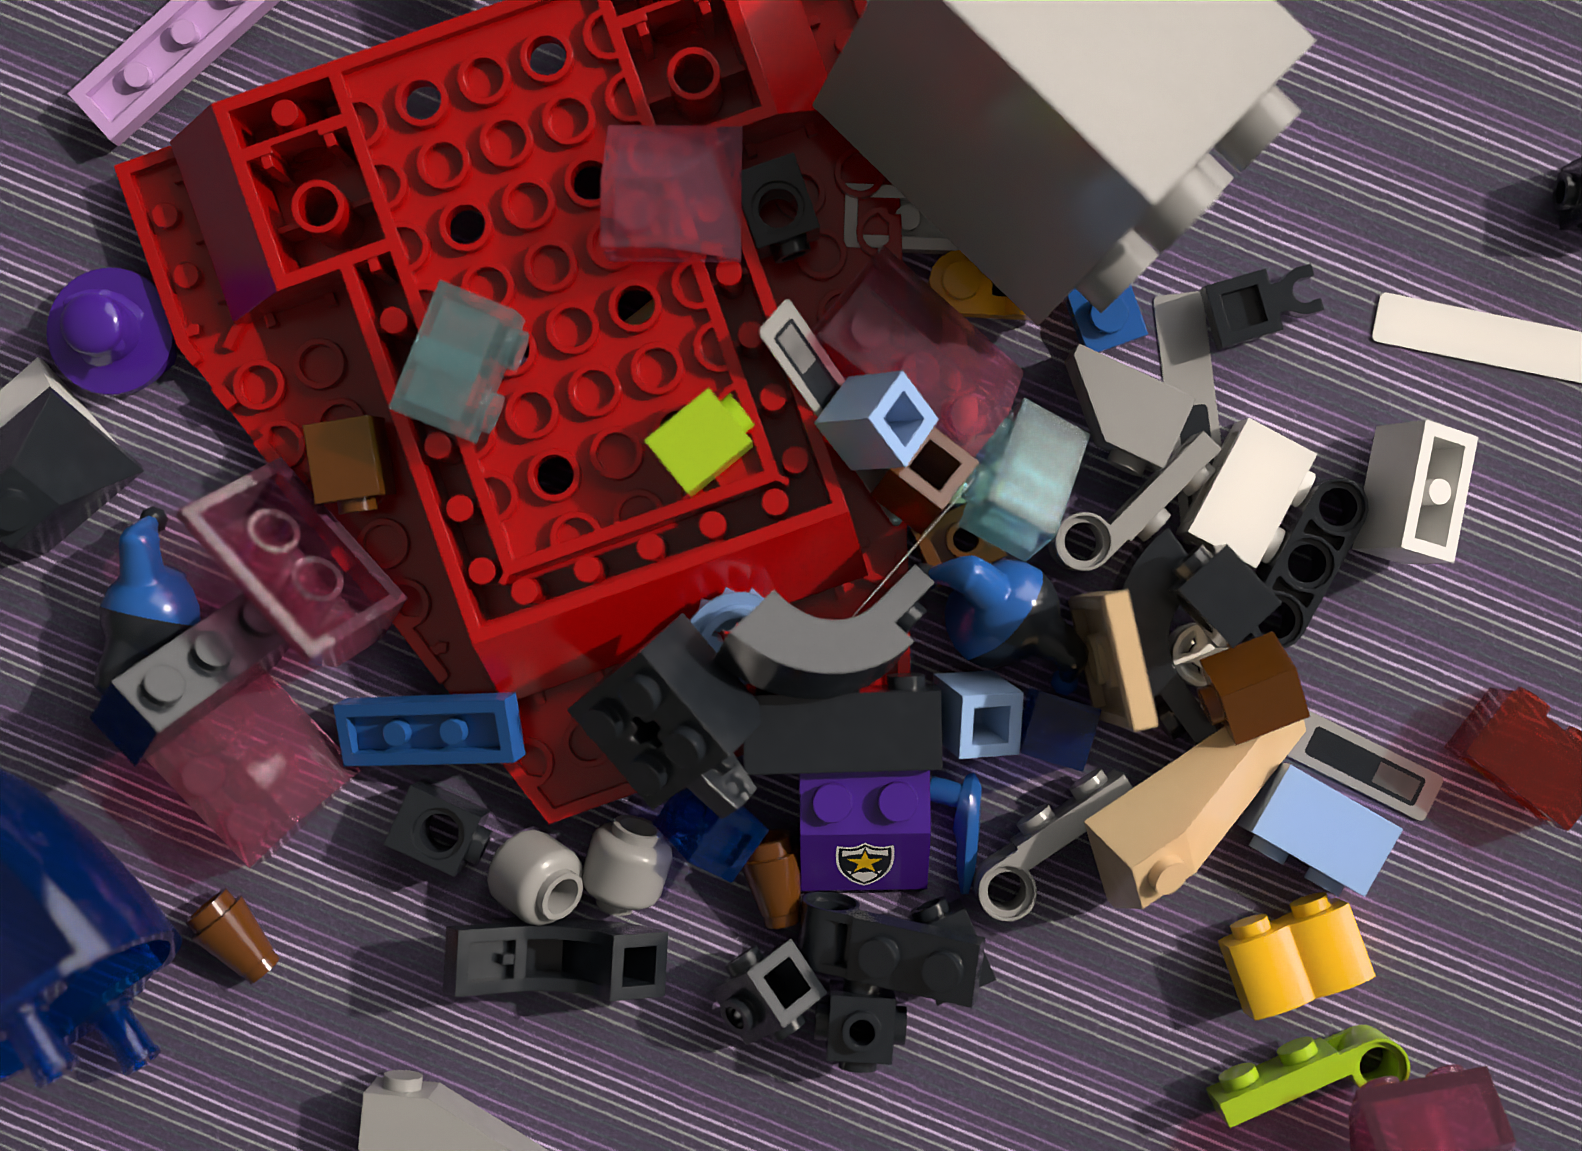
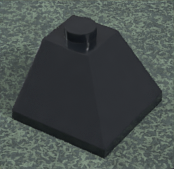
M50 386L0 428V541L13 549L48 553L144 472L140 463Z

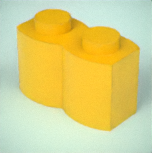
M1319 892L1292 901L1289 904L1292 912L1278 919L1269 921L1267 914H1257L1240 919L1230 925L1232 934L1218 940L1241 1007L1246 1015L1255 1021L1269 1018L1298 1008L1316 998L1353 988L1376 977L1348 902L1338 898L1329 899L1326 892Z

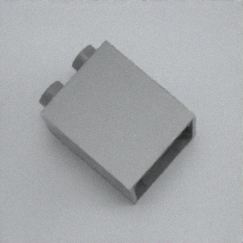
M870 0L812 106L1038 326L1074 289L1102 314L1159 254L1162 255L1223 193L1222 190L1234 179L1209 152L1214 148L1240 174L1299 115L1301 110L1274 84L1317 40L1276 0ZM1137 233H1139L1155 250H1153Z

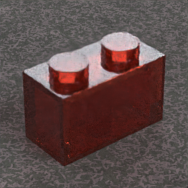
M1490 687L1444 747L1540 822L1569 831L1582 815V731L1572 726H1568L1564 730L1547 717V714L1551 711L1550 706L1525 688L1517 687L1513 691Z

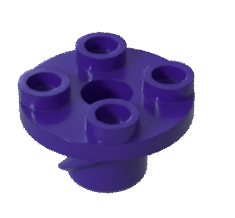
M100 268L83 273L61 290L50 309L47 321V343L51 356L60 371L70 381L83 389L109 396L135 393L151 385L175 364L177 345L156 285L137 273L120 268Z

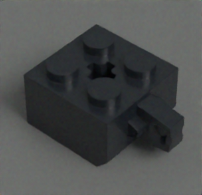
M684 613L608 672L570 706L567 711L652 810L687 786L717 816L724 819L744 805L757 789L733 752L761 724L759 702L737 676L726 670L714 659L717 652Z

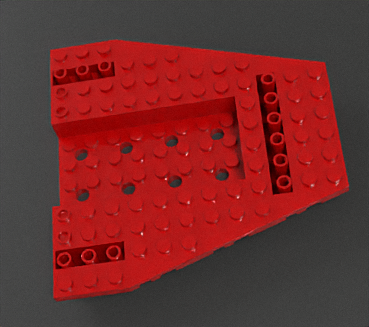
M503 0L211 103L170 141V146L114 165L177 347L191 365L200 371L212 387L211 390L226 410L231 411L254 441V446L313 522L319 525L336 546L335 550L348 567L357 573L378 600L377 604L439 684H443L450 694L516 692L526 755L515 763L502 764L548 824L638 793L631 787L626 778L596 743L586 734L585 730L567 709L608 672L682 613L688 619H691L699 610L701 598L710 601L721 596L726 587L735 592H749L753 588L764 598L775 590L790 605L808 615L821 619L842 620L851 618L856 612L857 614L854 617L868 611L908 572V556L902 561L908 554L907 524L902 521L899 526H894L877 501L870 496V491L856 471L850 470L815 425L818 417L760 336V328L784 300H790L844 380L850 376L894 371H904L905 373L901 214H896L900 208V198L871 197L880 190L882 185L893 184L812 106L868 5L867 0ZM548 43L559 45L566 52V60L558 72L551 75H541L531 69L530 59L536 48ZM422 87H430L440 92L441 104L433 116L427 119H415L408 115L406 105L413 91ZM794 152L820 225V235L818 240L810 242L812 250L809 253L794 260L776 264L773 256L762 260L759 259L732 183L731 174ZM592 166L604 169L610 176V186L602 197L595 200H586L575 193V177L581 170ZM846 183L874 185L867 190L858 191L851 189ZM845 194L851 198L858 199L856 238L860 248L846 247L844 242ZM775 199L767 202L762 207L759 215L767 225L774 228H782L792 223L797 212L789 202ZM467 210L477 211L482 214L485 220V229L477 241L471 244H459L452 239L450 226L457 214ZM863 235H888L889 241L882 248H872L866 243ZM631 290L646 291L655 302L654 312L650 319L639 325L627 324L618 316L617 307L619 300L625 293ZM515 333L522 335L529 344V355L525 363L515 369L499 367L494 358L495 344L506 334ZM709 388L719 401L730 394L752 420L754 426L746 432V435L751 439L753 448L691 497L646 443L645 439L663 426L668 417L679 413ZM366 415L384 417L396 494L376 497L378 509L342 515L338 513L337 503L315 504L303 425ZM561 457L568 460L573 468L574 477L572 484L561 494H547L538 483L537 474L539 467L549 458ZM721 630L717 633L721 635L724 642L730 631ZM910 647L892 669L870 685H886L887 674L911 673ZM751 684L745 685L746 688H755ZM744 742L733 752L735 757L744 755Z

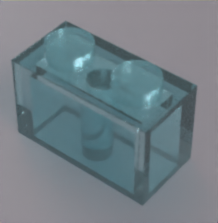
M440 280L389 408L476 444L481 431L489 434L499 418L504 396L497 394L506 368L515 371L523 358L529 340V333L522 331L526 320L514 309Z
M1025 397L1006 416L1000 413L995 415L980 441V447L986 450L982 464L979 463L975 467L962 489L963 491L966 488L961 494V498L968 502L959 526L1026 562L1056 537L1090 434Z

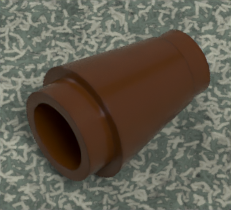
M787 829L764 830L743 838L740 842L742 853L738 856L737 860L759 912L763 916L765 927L781 929L800 922L801 915L800 845L792 842L791 833Z
M227 888L220 890L207 900L185 922L194 932V935L191 937L192 941L216 957L239 976H243L250 985L262 978L280 960V957L273 951L271 943L242 895L235 898Z

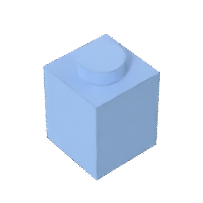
M894 371L848 377L815 421V425L850 470L906 467L939 419L904 371Z
M993 670L933 674V684H936L941 690L942 745L958 759L1020 754L1024 692Z

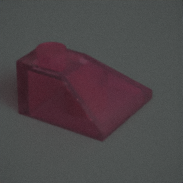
M608 125L601 175L600 247L607 260L741 262L742 127Z

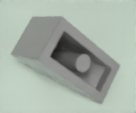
M1078 344L1070 351L1065 365L1095 446L1110 453L1106 462L1138 477L1142 476L1145 469L1150 472L1164 469L1197 398L1084 345Z

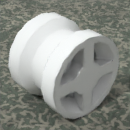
M1187 623L1178 626L1169 634L1171 659L1182 681L1189 685L1207 686L1199 660L1229 648L1218 647L1197 623ZM1193 638H1195L1196 644L1192 647L1191 651L1188 652L1190 647L1194 644Z

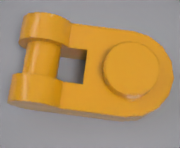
M960 250L950 251L940 257L932 267L928 280L929 296L935 306L945 314L959 313L963 314V317L1031 320L1007 296H992L993 282Z

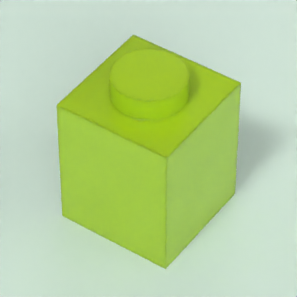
M708 388L645 439V441L685 491L692 497L753 448V443L746 435V432L754 426V423L730 394L719 401Z

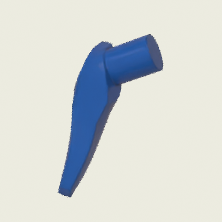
M974 772L966 775L963 783L932 776L930 782L931 802L957 808L953 833L957 843L956 867L961 894H969L978 854L982 788Z

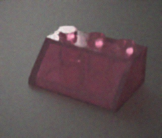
M882 245L812 330V333L844 380L850 376L904 371L939 419L934 427L973 457L978 454L1010 413L1024 371L885 245Z
M281 457L179 509L176 518L307 665L338 667L384 637L408 599L325 505L315 504L314 493Z
M268 672L264 673L146 759L249 868L271 858L361 772L357 766L343 765L341 749Z

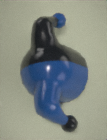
M155 506L142 510L140 519L128 526L120 535L118 543L119 576L107 588L100 604V627L105 637V645L95 672L93 685L102 696L111 681L201 621L200 606L193 588L187 581V574L172 566L163 564L158 532L165 530L168 517L163 509Z
M973 555L959 557L936 566L924 563L917 565L935 582L928 591L932 590L936 584L954 589L948 596L944 611L946 630L954 647L967 661L982 668H1002L1030 656L1038 657L1051 662L1055 667L1059 668V670L1053 673L1051 686L1056 693L1067 696L1077 690L1078 676L1087 665L1089 650L1080 636L1061 617L1059 596L1050 579L1040 569L1026 562L1016 560H999L989 564L985 560Z

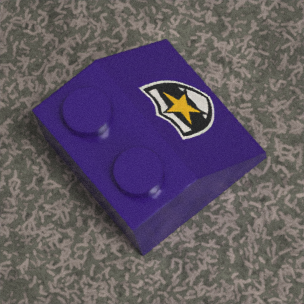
M930 770L799 773L801 891L927 889L931 841Z

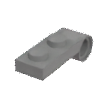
M1204 431L1190 436L1169 457L1165 468L1156 471L1107 521L1096 514L1081 512L1066 516L1056 522L1048 537V549L1051 557L1059 566L1067 570H1093L1103 565L1125 542L1131 541L1136 535L1143 542L1146 541L1170 518L1171 514L1164 507L1181 490L1189 497L1214 474L1216 469L1209 462L1222 448ZM1075 524L1087 526L1093 532L1096 539L1094 552L1083 561L1073 558L1065 547L1066 533Z
M1098 768L1076 781L1069 788L1073 797L1052 810L1049 804H1044L1019 820L1016 825L1020 832L1010 838V843L983 860L975 870L973 890L984 910L993 918L1001 921H1015L1027 915L1033 908L1037 898L1036 883L1028 870L1085 833V820L1133 789L1126 776L1115 769L1105 774L1101 768ZM1002 872H1012L1019 875L1020 889L1012 900L1000 903L988 897V886L994 876Z

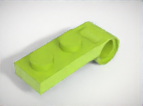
M1355 1025L1325 1039L1319 1037L1313 1040L1312 1037H1300L1291 1040L1278 1048L1277 1057L1255 1066L1254 1063L1247 1062L1230 1067L1219 1075L1220 1082L1207 1087L1206 1090L1216 1112L1232 1128L1344 1077H1347L1368 1095L1374 1097L1392 1096L1399 1092L1407 1083L1410 1075V1061L1404 1049L1378 1029L1369 1025ZM1381 1047L1383 1058L1379 1067L1370 1073H1361L1360 1061L1363 1055L1372 1048Z

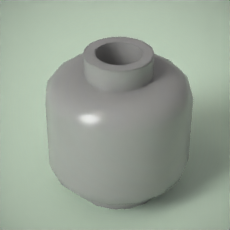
M634 815L617 816L613 822L604 823L594 831L583 865L582 883L587 892L596 898V904L599 908L610 914L626 916L631 914L633 910L649 908L659 900L672 862V848L663 837V830L657 824L645 818Z
M536 830L519 832L506 840L495 852L487 877L489 892L500 905L522 921L537 926L549 924L564 918L577 906L583 891L582 862L572 850L548 834Z

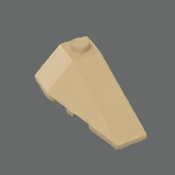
M1304 719L1239 745H1235L1224 726L1085 820L1084 824L1107 901L1114 908L1144 909L1162 895L1171 894L1180 888L1187 878L1196 873L1306 732Z

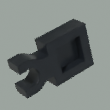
M1311 263L1294 268L1274 284H1270L1265 268L1201 288L1200 294L1216 349H1224L1284 330L1280 315L1304 318L1325 310L1321 298L1303 303L1298 301L1293 294L1295 282L1304 281L1314 276Z

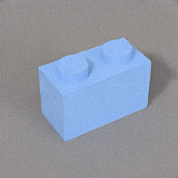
M1284 762L1278 766L1253 798L1237 824L1254 834L1249 844L1250 847L1282 865L1289 855L1310 866L1304 878L1338 897L1344 887L1365 897L1403 830L1359 803Z

